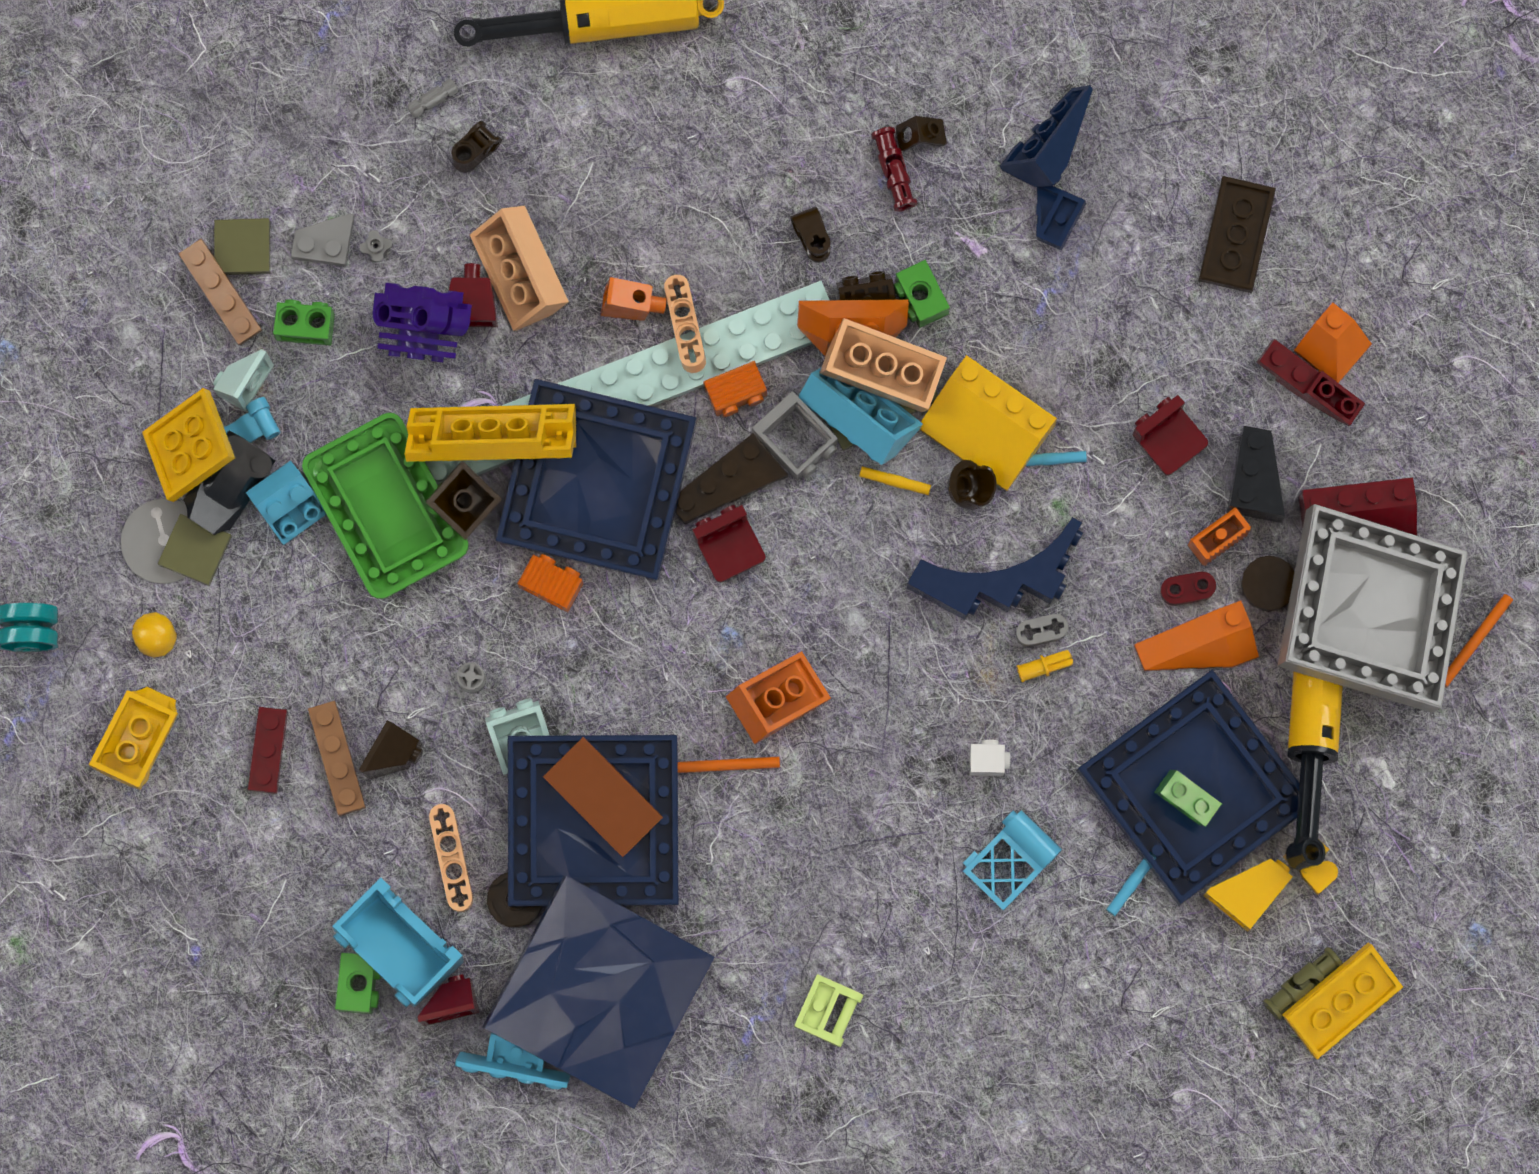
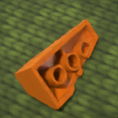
M1241 600L1134 644L1144 671L1178 670L1183 668L1205 669L1208 667L1230 668L1259 658L1253 629Z

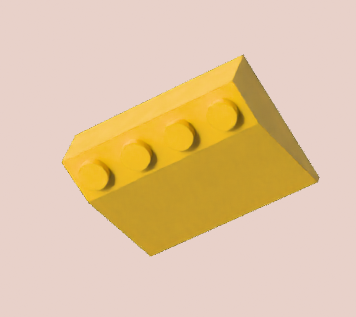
M966 355L921 421L923 425L919 430L960 459L971 460L978 466L985 465L990 467L996 476V484L1008 491L1031 457L1054 429L1057 418Z

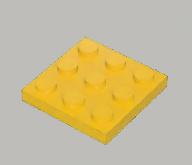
M205 388L196 392L142 432L166 499L172 502L178 500L235 459L211 392Z

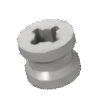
M469 662L463 664L458 669L457 681L465 692L477 693L484 688L486 675L482 667L476 663Z

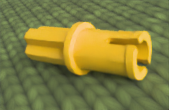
M1064 650L1046 657L1040 655V659L1016 665V668L1023 683L1026 680L1042 675L1048 677L1051 672L1072 666L1073 659L1069 650Z

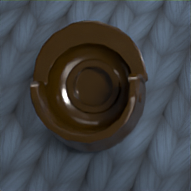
M962 460L952 469L947 483L948 494L957 506L969 510L978 509L989 504L996 492V476L988 466H978L971 460Z

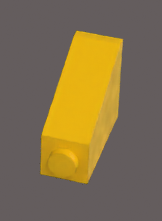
M1269 859L1209 888L1203 896L1248 932L1293 876L1289 874L1290 868L1282 861L1277 859L1274 862L1272 859Z

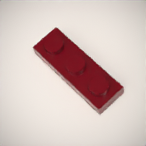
M259 707L248 785L249 791L277 794L288 716V711L285 709Z

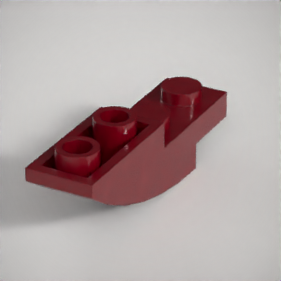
M1276 339L1271 340L1257 360L1260 366L1276 377L1275 381L1313 407L1347 426L1352 424L1365 405L1362 400L1326 373L1315 370Z

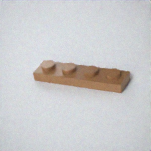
M199 239L178 253L238 345H242L263 331L203 239Z
M331 701L308 708L338 815L342 816L365 809L366 805L336 702Z

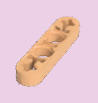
M672 275L665 281L664 289L681 364L687 372L697 373L705 367L706 357L689 283L682 275ZM675 285L680 286L682 298L677 299L674 290ZM680 307L690 309L689 314L685 317H678L675 315V312ZM686 330L695 332L694 338L688 341L682 340L680 336ZM688 349H694L696 362L691 363Z
M438 804L431 809L429 820L445 894L449 906L454 911L465 912L472 907L473 894L457 820L451 807L446 804ZM440 810H443L445 814H450V817L446 819V825L448 829L453 827V832L444 831L437 835V830H443L440 821H435V817L439 816ZM445 837H452L456 840V847L451 852H444L440 847V843ZM452 864H458L462 868L461 876L455 880L448 878L446 874L447 868ZM465 881L466 886H460L463 896H468V899L464 901V906L459 907L458 903H453V899L457 897L456 889L454 887L449 890V885H458Z

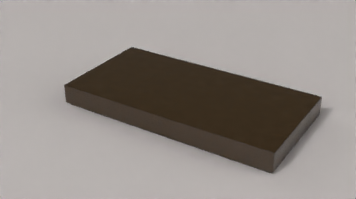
M1222 176L1198 281L1243 292H1253L1276 188Z

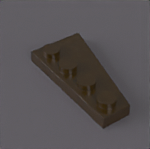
M752 433L680 491L675 513L684 524L690 523L716 511L719 507L730 502L733 503L741 499V497L754 491L757 492L778 480L781 481L787 478L788 474L754 433Z

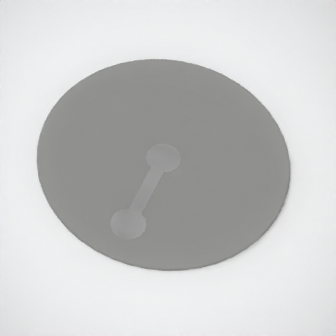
M166 498L146 502L133 511L125 522L121 534L122 554L129 568L139 577L153 583L162 584L176 582L185 578L181 574L158 565V561L179 515L187 516V508L184 502L179 500L172 502Z

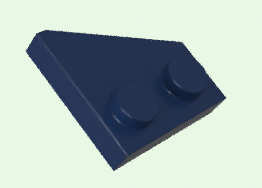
M1054 186L1037 187V240L1062 251L1086 205V200Z

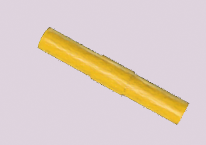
M864 466L861 467L859 477L929 496L930 484Z

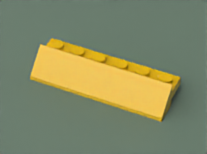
M575 404L410 408L407 422L408 439L404 453L406 462L572 458L573 448H576Z

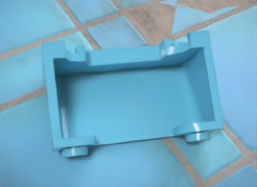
M380 877L332 926L336 932L333 938L343 948L349 945L397 991L394 996L405 1007L409 1004L415 1007L461 966L463 955L453 946L447 948V942L443 938L438 937L402 902V899L390 890L391 886Z

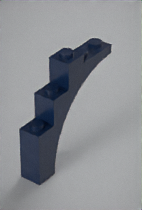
M1072 517L1062 533L1045 550L1023 563L1003 570L986 573L958 572L940 568L921 559L907 583V589L966 620L968 614L974 616L981 603L977 599L978 596L1006 612L1009 611L1011 606L1015 608L1018 606L1024 595L1020 591L1021 589L1051 604L1054 598L1058 600L1061 598L1067 586L1063 584L1065 575L1058 572L1057 569L1063 571L1070 558L1066 554L1071 545L1076 547L1084 533L1080 531L1082 522Z

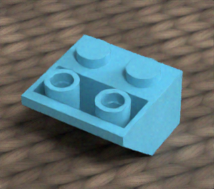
M291 460L245 492L283 545L326 515L316 494Z

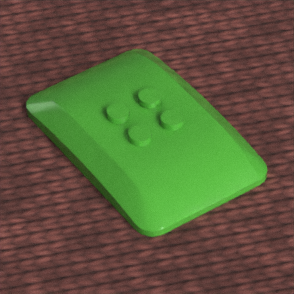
M395 413L382 414L309 453L302 463L304 474L371 596L376 599L388 598L466 555L469 547L468 540H464L425 503L428 497L437 489L438 485L425 461L406 462L404 453L408 431L402 419Z

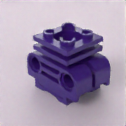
M385 283L384 293L375 292L373 320L380 327L398 329V334L379 332V338L397 340V345L378 343L377 349L389 350L388 356L400 357L401 352H407V358L425 360V355H431V361L444 363V357L455 359L456 353L438 351V345L457 348V342L439 340L440 335L463 336L469 328L472 305L462 304L463 292L448 291L441 293L429 287L412 286L404 288L400 284Z

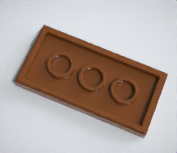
M582 737L543 776L622 857L663 818L585 737Z

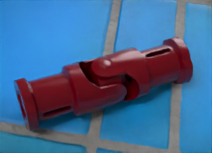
M889 126L874 131L871 137L873 140H876L880 153L878 159L883 174L888 179L886 183L887 189L891 190L895 202L893 206L894 211L901 212L915 207L918 203L917 199H914L909 186L911 180L906 172L903 154L895 141V128Z

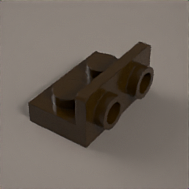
M885 271L869 273V277L858 279V276H847L842 278V282L836 283L839 300H896L893 279L890 274H885Z

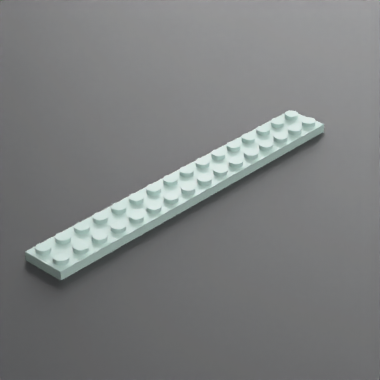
M818 281L699 328L706 365L697 373H690L683 369L676 338H673L558 384L653 407L704 387L703 381L752 361H755L756 366L813 344L797 326L798 302L829 300L822 281ZM688 332L681 335L680 338L685 341L694 338L695 332ZM688 349L691 363L696 362L694 349ZM530 395L502 406L528 405ZM515 459L425 461L439 486L461 461L465 462L477 475L511 463Z

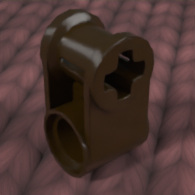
M483 120L477 122L453 146L451 153L454 167L459 172H471L500 146L502 139L499 136L495 137L486 128V123ZM462 153H469L471 155L467 161H461L457 157Z
M814 206L790 216L795 233L801 240L808 258L818 263L827 260L831 252V242L817 207ZM818 243L820 247L823 246V249L818 250L817 247H814V244Z

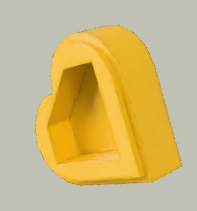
M1323 861L1321 864L1313 866L1307 873L1300 870V875L1318 895L1337 878L1338 868L1331 861Z

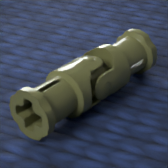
M1326 947L1324 953L1313 963L1308 962L1299 972L1295 973L1281 985V990L1270 999H1264L1262 1002L1268 1011L1277 1020H1280L1286 1010L1343 963L1331 948Z

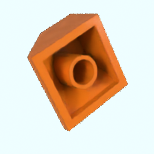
M1332 302L1297 345L1294 352L1317 371H1323L1339 383L1372 343L1356 321Z

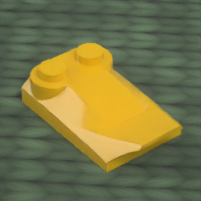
M147 686L137 691L127 690L89 766L112 779L141 790L142 786L149 780L150 770L178 716L176 700Z

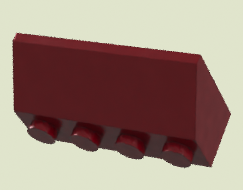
M1413 477L1302 490L1298 496L1302 527L1306 510L1316 504L1417 536V500Z

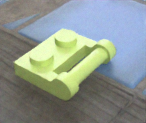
M817 974L794 1027L841 1047L844 1042L843 1034L857 1003H861L864 995ZM840 994L847 997L835 1027L832 1033L825 1031L824 1028Z

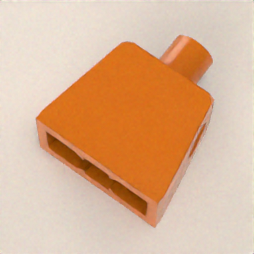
M610 277L604 289L601 316L644 321L649 312L664 314L666 298L652 296L653 286Z

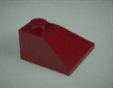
M464 974L449 977L448 983L442 984L417 1016L418 1022L423 1026H428L480 1013L472 979L465 978Z

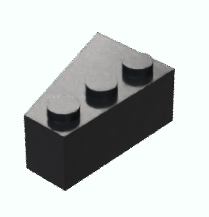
M1249 426L1243 427L1239 438L1226 513L1236 507L1242 516L1279 523L1283 521L1285 512L1271 430Z

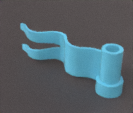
M260 397L250 402L246 406L248 413L224 427L226 433L230 430L250 443L263 435L266 440H270L281 433L269 411L270 405L265 397Z

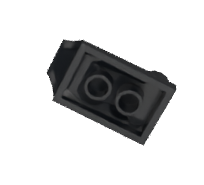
M230 430L227 431L226 435L235 459L187 492L183 498L187 508V518L213 535L231 530L250 501L245 492L264 480L275 463V460L267 453Z

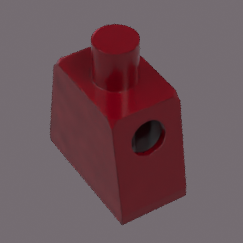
M464 264V278H452L449 291L463 292L462 304L472 305L469 327H498L493 287L490 278H480V264Z

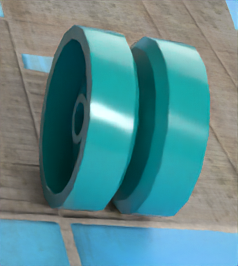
M10 603L0 605V626L5 627L0 629V649L14 652H41L58 648V633L54 629L49 628L58 623V608L43 603Z

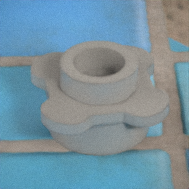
M372 230L368 234V239L360 244V251L363 254H368L373 258V261L381 262L388 250L392 248V241L389 238L385 239L380 236L377 230ZM374 244H378V248H374Z

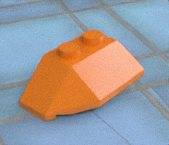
M908 299L799 301L797 326L819 351L826 356L843 318L896 338L907 326L909 301Z

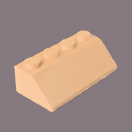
M525 206L500 209L470 234L513 331L553 315L569 302Z
M843 318L828 348L820 374L914 410L924 412L929 410L947 357Z

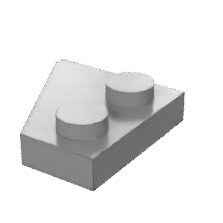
M349 213L295 230L291 258L346 267L355 219L354 214Z

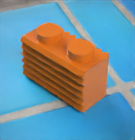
M755 361L703 381L716 416L723 414V417L731 416L739 411L738 408L746 404L749 407L758 405L764 401L763 397L767 396L766 386Z
M1235 507L1191 538L1188 546L1200 563L1207 566L1208 562L1211 563L1212 559H1216L1221 553L1229 550L1230 546L1233 547L1243 537H1247L1251 526Z
M541 554L540 557L532 555L517 583L518 587L569 612L583 586V580L579 578L580 573L567 566L564 570L555 566L556 561L544 554Z

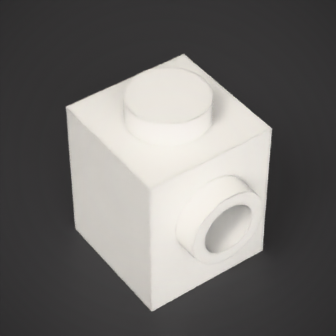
M982 740V744H971L969 776H1003L1005 769H1010V752H1005V745H1000L998 740Z

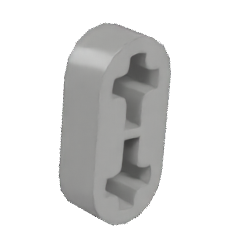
M1059 614L1025 620L1017 627L1016 639L1018 643L1025 647L1059 641L1066 636L1068 622ZM1052 621H1056L1058 625H1063L1059 634H1055L1053 630L1044 632V628L1050 627ZM1025 627H1029L1030 631L1040 629V633L1034 634L1032 640H1028L1026 636H1021Z

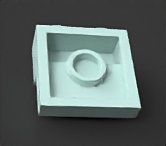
M531 698L524 699L516 703L517 708L506 711L505 707H500L490 711V717L485 718L503 775L508 773V736H550L539 701L533 702Z

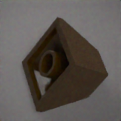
M461 461L428 497L425 503L457 534L466 540L502 498L465 462Z
M387 720L359 770L365 777L371 780L409 769L411 763L416 764L423 753V749H421L422 743L419 739Z

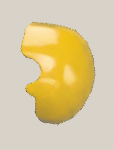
M157 612L142 615L135 621L132 630V638L139 651L153 658L165 656L173 649L177 639V634L171 621L167 616Z

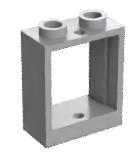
M793 391L752 427V433L797 481L801 477L808 478L817 469L815 465L822 458L827 460L837 451L835 446L838 445V438ZM794 410L825 441L798 468L767 437Z

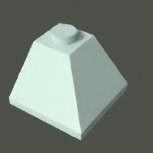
M261 349L228 365L224 372L220 371L214 380L213 385L215 387L213 390L217 396L246 412V406L252 402L274 364L267 352Z

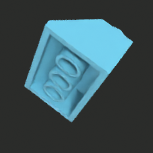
M821 368L810 374L798 396L811 411L816 412L825 419L829 426L836 428L852 444L860 447L872 460L881 465L894 458L923 425V423L896 402L820 374Z

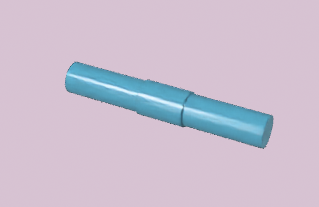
M1086 451L1035 454L1026 466L1087 462Z
M1144 859L1107 907L1106 911L1113 916H1116L1149 871L1150 866Z

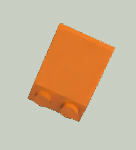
M801 651L738 685L726 696V699L753 743L756 744L824 704L831 697Z

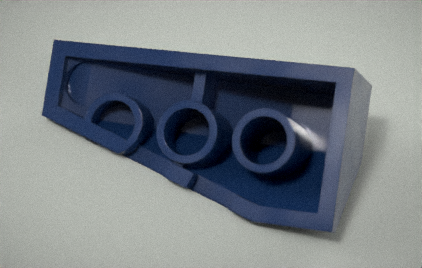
M1090 85L1072 88L1050 110L1051 117L1041 124H1036L1031 129L1034 134L1024 144L1019 141L999 166L1002 171L1034 187L1053 186L1058 183L1062 177L1061 174L1068 166L1093 88Z

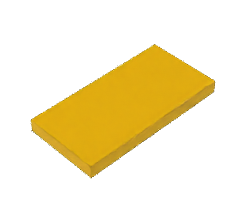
M1367 943L1284 1012L1282 1016L1312 1056L1318 1060L1400 991L1403 986L1373 945Z

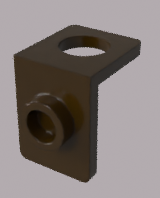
M914 116L896 126L898 146L901 151H906L920 143L938 146L947 144L942 119ZM910 127L912 136L910 141L906 142L904 132L906 128Z

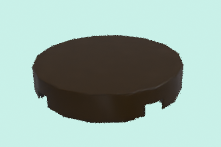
M1270 555L1259 557L1252 561L1243 572L1241 580L1242 593L1253 607L1266 612L1280 610L1289 604L1295 571L1282 558Z
M508 872L501 874L492 882L487 895V906L490 914L498 923L506 927L520 928L529 925L538 917L542 906L508 907Z

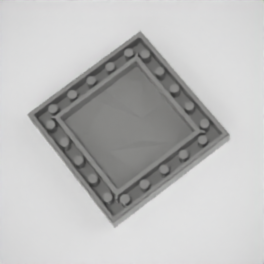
M1316 504L1312 505L1305 513L1278 667L1430 713L1441 709L1468 552Z

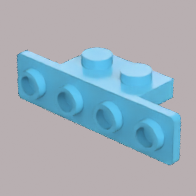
M492 1032L487 1057L460 1052L455 1062V1066L462 1067L461 1069L466 1072L475 1073L482 1071L489 1073L495 1078H505L507 1076L517 1078L519 1082L525 1084L542 1083L551 1089L567 1088L571 1077L566 1072L544 1068L545 1061Z

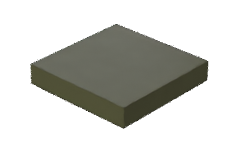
M269 218L214 220V257L226 275L271 274Z
M180 514L158 561V565L210 586L232 535L224 531L213 535L188 519L187 516Z

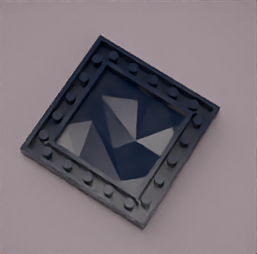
M534 379L528 405L575 404L576 448H573L572 458L515 459L495 541L659 580L698 418Z
M1213 669L1077 769L1078 774L1140 856L1148 863L1152 872L1178 906L1297 819L1299 781ZM1170 769L1179 771L1222 803L1206 827L1199 826L1154 793Z
M677 735L508 736V907L547 906L563 876L574 879L621 906L679 905ZM582 737H585L663 816L624 857L543 777Z
M563 876L482 1028L635 1109L715 957L574 879Z

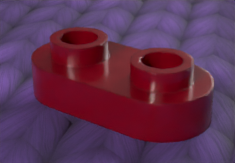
M1203 571L1169 577L1160 588V596L1166 604L1171 606L1205 601L1214 594L1216 581L1211 574ZM1205 581L1207 588L1202 590L1197 586V583ZM1170 587H1179L1180 593L1176 595L1172 594L1170 592Z

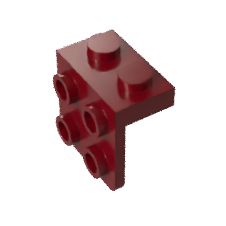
M1179 395L1173 399L1170 397L1165 398L1156 406L1158 410L1154 414L1149 416L1146 413L1135 422L1137 427L1132 435L1166 476L1172 475L1208 446L1207 438L1184 412L1185 402Z
M743 505L726 507L720 512V516L712 520L710 517L704 518L695 524L696 528L692 529L693 536L715 580L719 583L763 563L766 559V555L748 522L747 513Z

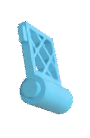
M1013 810L1003 820L1002 823L1005 825L1003 830L978 855L974 851L963 862L966 866L963 872L1002 910H1005L1062 851V848L1022 810L1018 814ZM1001 839L1011 846V859H994V847ZM1014 850L1022 859H1014ZM991 851V859H983ZM979 862H991V879H979L972 870ZM994 862H1011V879H995ZM1014 862H1027L1034 871L1026 879H1015ZM983 882H991L992 891ZM995 882H1011L1012 894L1004 902L995 895ZM1015 882H1022L1015 890Z

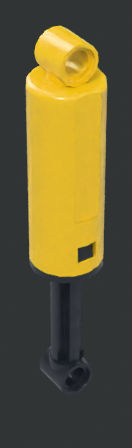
M559 0L560 10L486 19L460 18L454 26V37L460 45L470 47L486 40L563 31L565 45L694 30L699 27L700 16L714 18L721 14L724 9V0H717V5L712 10H707L703 7L704 0ZM464 25H471L475 29V34L472 38H464L460 35V28Z
M1293 671L1287 757L1301 762L1296 838L1286 849V859L1292 868L1301 870L1321 864L1326 855L1325 847L1318 839L1323 764L1338 761L1343 686Z

